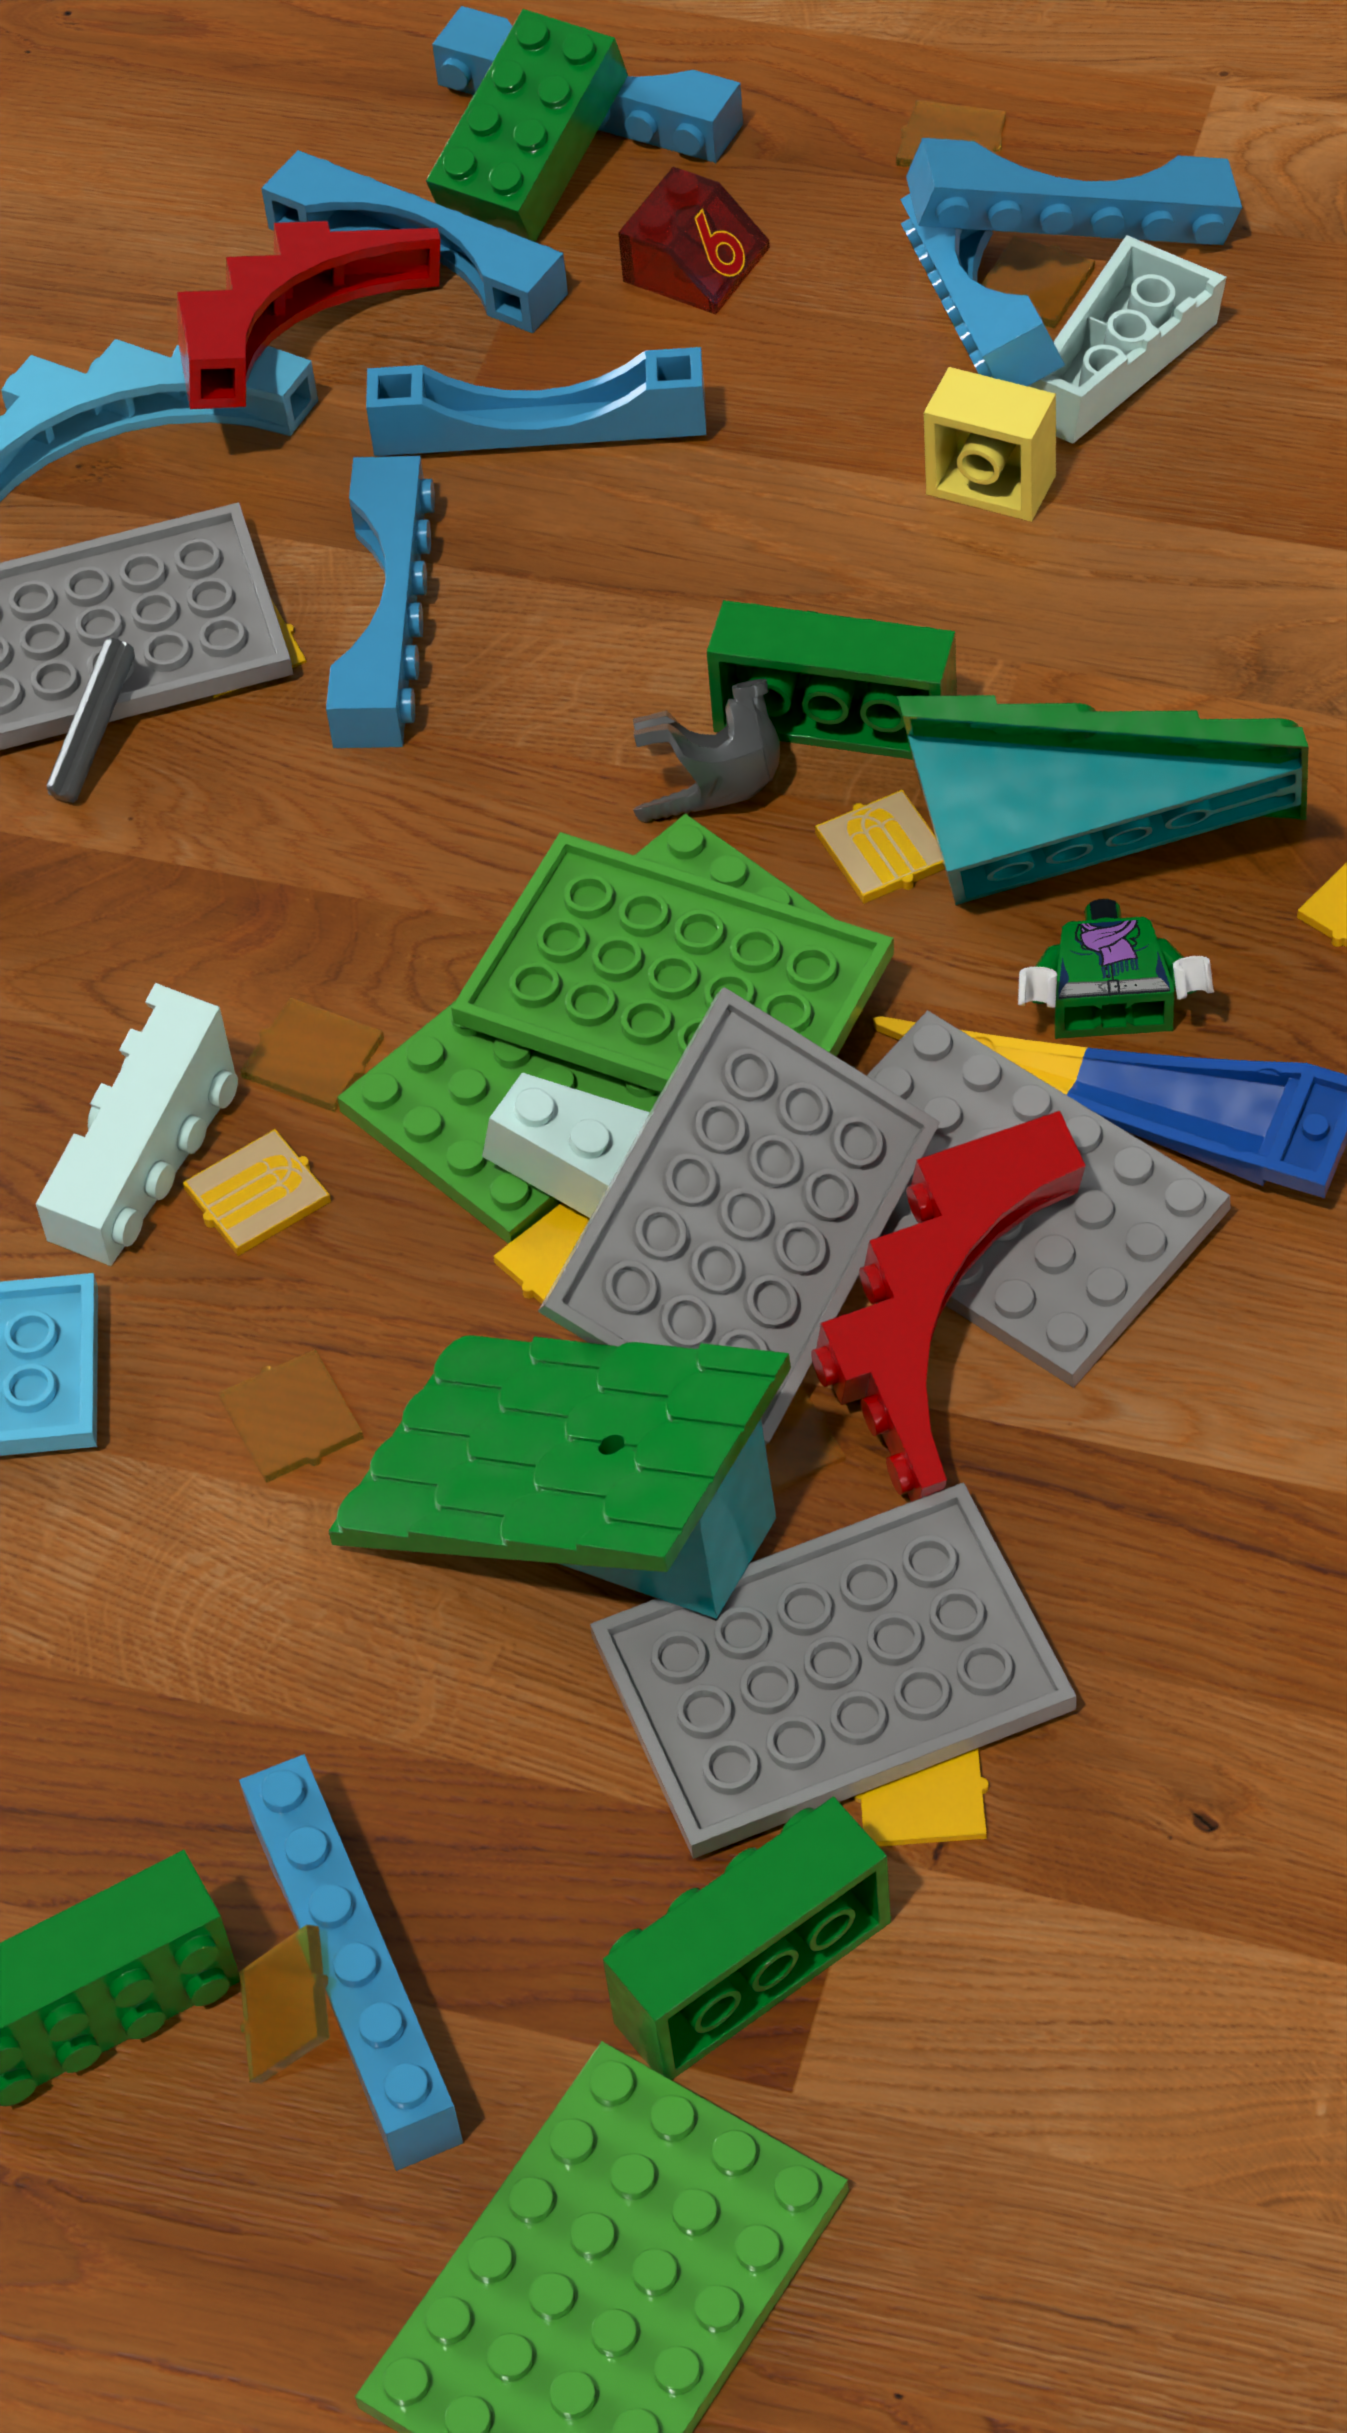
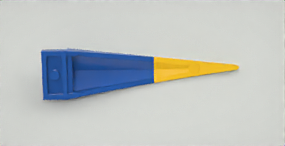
M883 1016L873 1018L874 1028L878 1032L900 1040L916 1023ZM961 1030L1124 1131L1261 1186H1264L1266 1181L1325 1198L1347 1144V1075L1308 1063L1147 1054L1040 1042Z

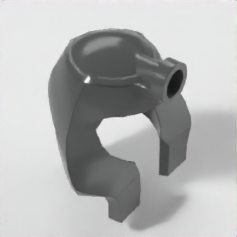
M755 679L732 686L734 699H728L725 708L727 726L716 735L699 734L689 731L667 710L633 719L634 738L637 747L669 742L679 761L695 780V783L688 789H683L680 792L672 793L669 796H663L660 799H655L635 807L633 811L639 821L648 823L652 820L669 818L672 815L678 816L681 813L688 814L691 811L698 812L746 801L756 796L769 782H772L779 765L780 741L775 725L769 718L764 694L769 692L767 679Z

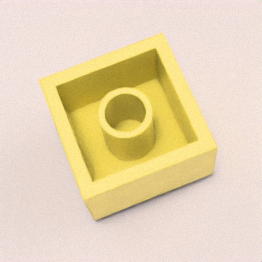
M948 367L924 411L926 494L1032 522L1056 477V393Z

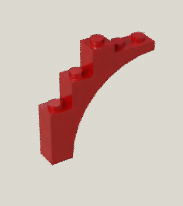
M328 221L274 223V255L226 257V290L177 292L178 344L190 409L246 407V383L254 362L274 339L294 324L324 309L361 297L397 290L439 287L441 238L438 228L330 232Z
M1060 1111L917 1159L911 1186L907 1187L906 1192L909 1206L918 1224L869 1240L865 1264L859 1269L863 1290L872 1305L822 1322L820 1325L817 1347L811 1351L812 1362L819 1381L823 1387L833 1386L841 1405L861 1399V1409L868 1429L873 1436L882 1434L891 1456L886 1458V1465L892 1484L899 1495L908 1493L911 1502L944 1490L947 1482L931 1433L926 1388L930 1344L939 1316L965 1273L997 1239L1033 1213L1068 1198L1079 1191L1086 1165Z

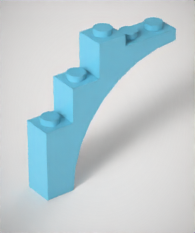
M115 339L104 353L92 362L86 374L30 355L17 372L9 376L4 387L1 389L6 413L0 416V502L16 486L47 464L85 445L129 431L167 424L212 422L252 426L291 436L318 402L312 361L267 346L254 362L246 383V407L190 409L179 344L170 358Z

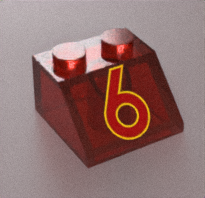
M674 166L618 232L623 282L715 315L770 248L769 239L720 182Z

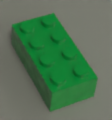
M522 9L426 179L435 203L536 242L628 76L616 39Z
M723 600L707 648L714 732H719L727 726L725 708L728 699H734L732 686L750 680L767 679L769 692L764 694L769 718L775 725L779 741L913 760L897 696H957L955 631Z
M834 1796L816 1809L809 1807L799 1811L788 1820L782 1832L759 1849L752 1847L742 1851L732 1859L721 1876L702 1889L692 1888L682 1893L670 1905L667 1914L644 1930L638 1928L627 1932L614 1943L609 1954L603 1958L614 2024L652 2070L673 2080L891 1923L887 1855Z
M185 1850L0 1943V2106H11L25 2100L34 2092L37 2086L64 2072L74 2073L89 2067L99 2058L101 2053L128 2039H141L153 2034L164 2024L165 2020L194 2005L205 2006L217 2001L228 1991L229 1987L241 1981L221 1915Z

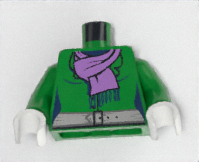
M1098 899L1090 902L1085 907V921H1070L1063 925L1060 944L1048 947L1034 967H1027L1019 972L1018 1005L1025 1006L1027 1002L1036 1004L1047 1003V1007L1054 1008L1055 1039L1173 1031L1174 990H1176L1177 999H1184L1187 997V994L1194 993L1197 990L1206 991L1207 994L1214 992L1210 959L1204 956L1184 957L1167 939L1156 937L1150 920L1145 917L1122 918L1120 905L1116 901Z

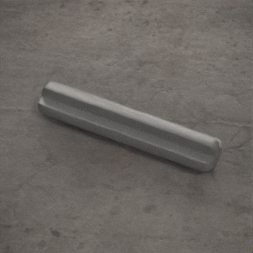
M108 638L104 641L47 782L48 794L58 800L74 803L81 792L135 657L134 648L124 641L114 638Z

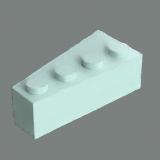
M1126 235L1054 340V344L1065 366L1029 386L1056 393V437L1072 444L1075 443L1217 324L1227 277Z
M157 983L154 984L145 1001L147 1006L153 1009L142 1032L130 1029L119 1049L126 1058L113 1086L101 1083L90 1102L92 1107L88 1116V1132L86 1136L73 1134L36 1202L38 1214L48 1242L112 1266L125 1246L128 1247L135 1242L141 1231L143 1219L155 1202L162 1200L169 1193L174 1182L175 1173L188 1154H193L200 1148L204 1141L207 1127L220 1108H226L232 1102L238 1087V1077L235 1074L220 1007Z
M521 1073L489 1118L482 1157L591 1218L650 1112Z

